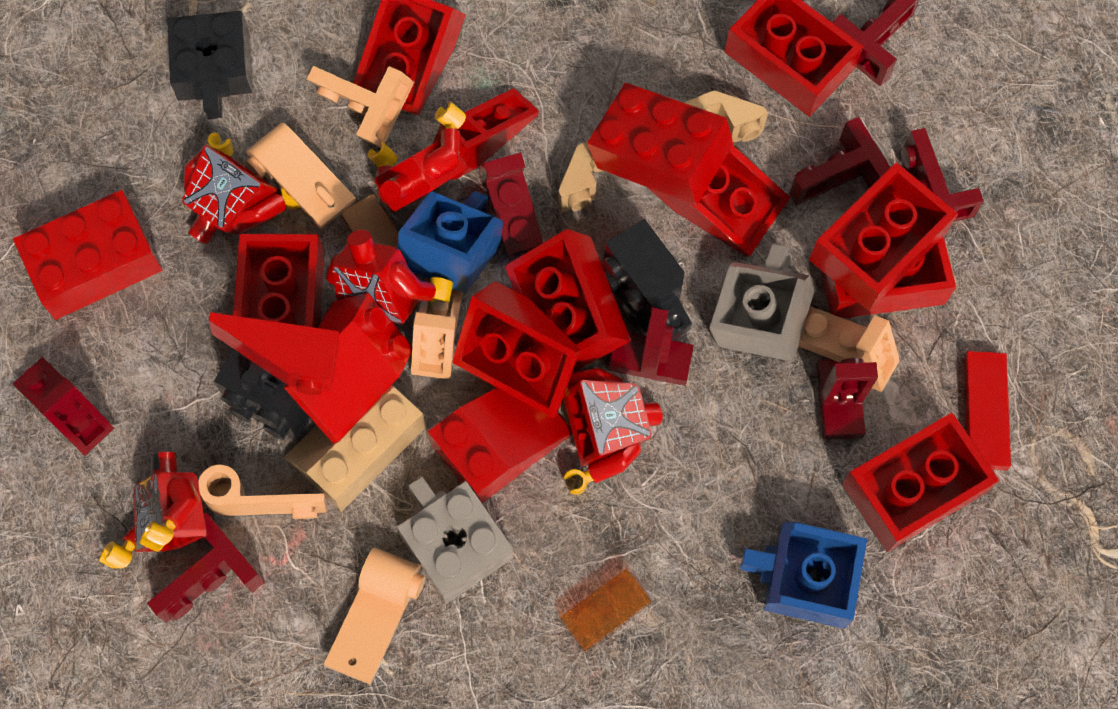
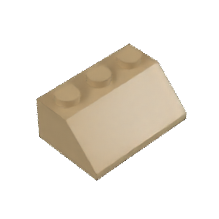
M391 385L340 442L332 443L316 425L284 457L342 512L426 428L424 416L417 407Z

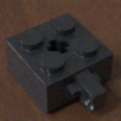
M242 10L167 18L170 84L177 100L203 99V110L208 120L223 118L222 97L253 92L250 33Z
M643 219L605 242L604 259L602 260L603 269L613 295L617 293L624 302L623 309L628 319L634 325L639 323L647 333L652 308L669 311L666 325L674 326L671 341L689 331L692 322L679 300L685 272L648 222Z
M233 349L214 380L215 385L222 394L220 399L229 405L228 411L245 422H249L253 418L263 423V429L278 439L284 440L285 436H288L298 441L311 418L284 389L286 385L284 382Z

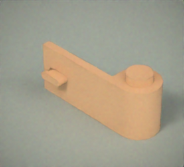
M282 122L246 150L249 159L245 162L249 169L261 178L263 176L269 180L274 178L321 229L356 201V197Z
M226 465L211 466L199 477L200 495L209 510L216 515L292 514L293 519L317 518V513L327 512L324 494L245 496L244 487L239 476L232 468Z
M376 547L370 551L359 577L358 593L324 662L325 667L371 685L410 598L417 599L422 590L425 576L420 574L421 565Z

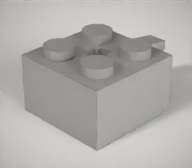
M772 244L765 264L759 263L758 266L733 262L729 266L709 327L718 347L791 362L794 361L814 289L809 275L794 273L793 269L788 268L791 258L788 246Z
M423 477L408 486L419 506L412 510L414 516L397 526V529L405 545L417 563L421 565V569L445 604L514 558L513 547L467 481L447 494L443 490L434 494ZM452 537L462 538L463 546L457 549L456 546L450 545L448 540Z

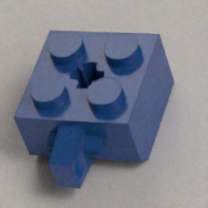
M433 191L429 192L399 231L398 249L401 251L409 269L428 279L438 277L452 281V289L467 294L500 247L503 220L486 214L487 207L485 204L488 196L474 191L462 204Z
M783 522L778 530L775 546L767 545L765 552L750 549L744 550L740 570L761 575L759 583L768 585L763 607L764 611L845 629L854 620L867 538L797 522ZM810 568L817 569L816 575L821 578L818 582L813 581L811 575L807 573Z

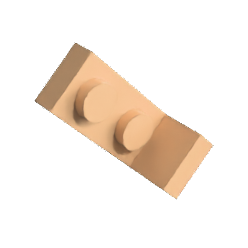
M315 66L312 67L307 77L308 81L319 87L316 92L318 95L334 103H337L338 99L342 98L349 102L347 106L349 109L365 116L356 135L380 149L382 147L381 142L386 143L414 84V81L403 72L388 66L376 93Z
M452 289L449 303L440 300L435 302L421 301L419 312H416L413 327L411 374L450 379L463 293Z
M809 307L798 347L837 362L847 358H862L864 362H877L878 379L872 389L882 392L900 361L889 320L874 315L868 327L814 307Z

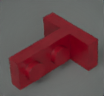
M888 0L882 10L883 13L877 19L874 17L869 18L861 29L842 14L832 22L863 45L856 68L880 87L890 78L897 58L885 50L882 45L914 15L920 0Z
M859 116L845 123L839 139L845 150L837 152L826 163L818 167L809 165L796 173L789 192L796 206L862 176L870 188L891 168Z
M926 128L911 131L901 150L904 166L907 169L910 168L912 175L958 213L953 222L975 217L984 202L980 189L975 188L950 194Z
M522 152L484 162L479 169L482 184H486L494 215L496 218L503 220L501 240L506 255L534 248L544 243L523 173V169L526 166Z
M652 308L647 335L628 332L631 341L612 352L609 371L686 386L694 345L671 341L674 326L666 325L669 311Z
M43 357L12 383L84 456L115 429L88 399Z
M847 358L840 362L832 359L818 360L816 369L823 440L863 438L866 434L863 402L878 379L877 362H864L862 358Z
M207 513L204 515L207 535L205 538L213 546V549L147 602V605L156 616L165 623L171 619L178 620L187 614L194 605L192 601L203 592L210 593L221 586L227 578L225 574L231 569L251 593L265 583Z

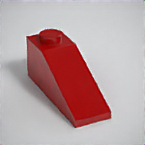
M512 88L464 112L466 115L465 121L457 130L460 131V154L468 168L453 177L452 180L454 181L482 165L538 116L539 110L516 89ZM442 124L439 126L433 143L441 139V131L446 129Z
M210 312L209 324L212 335L288 386L296 387L298 392L308 395H319L321 391L331 392L339 348V331Z

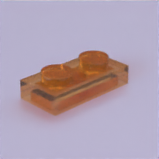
M626 568L562 615L560 620L583 652L586 653L648 607L652 601Z

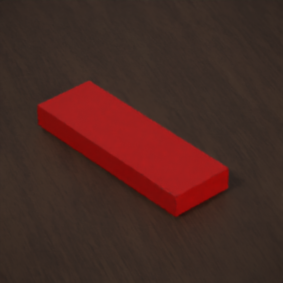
M967 351L964 355L966 433L992 470L1007 471L1011 468L1007 353Z

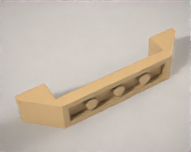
M715 90L684 102L726 117L734 143L740 140L747 142L758 137L764 130L768 115L767 110L763 106ZM588 141L577 145L558 190V208L561 213L571 209L572 211L584 209L596 199L597 183L591 171L600 172L603 170L596 167L587 146Z

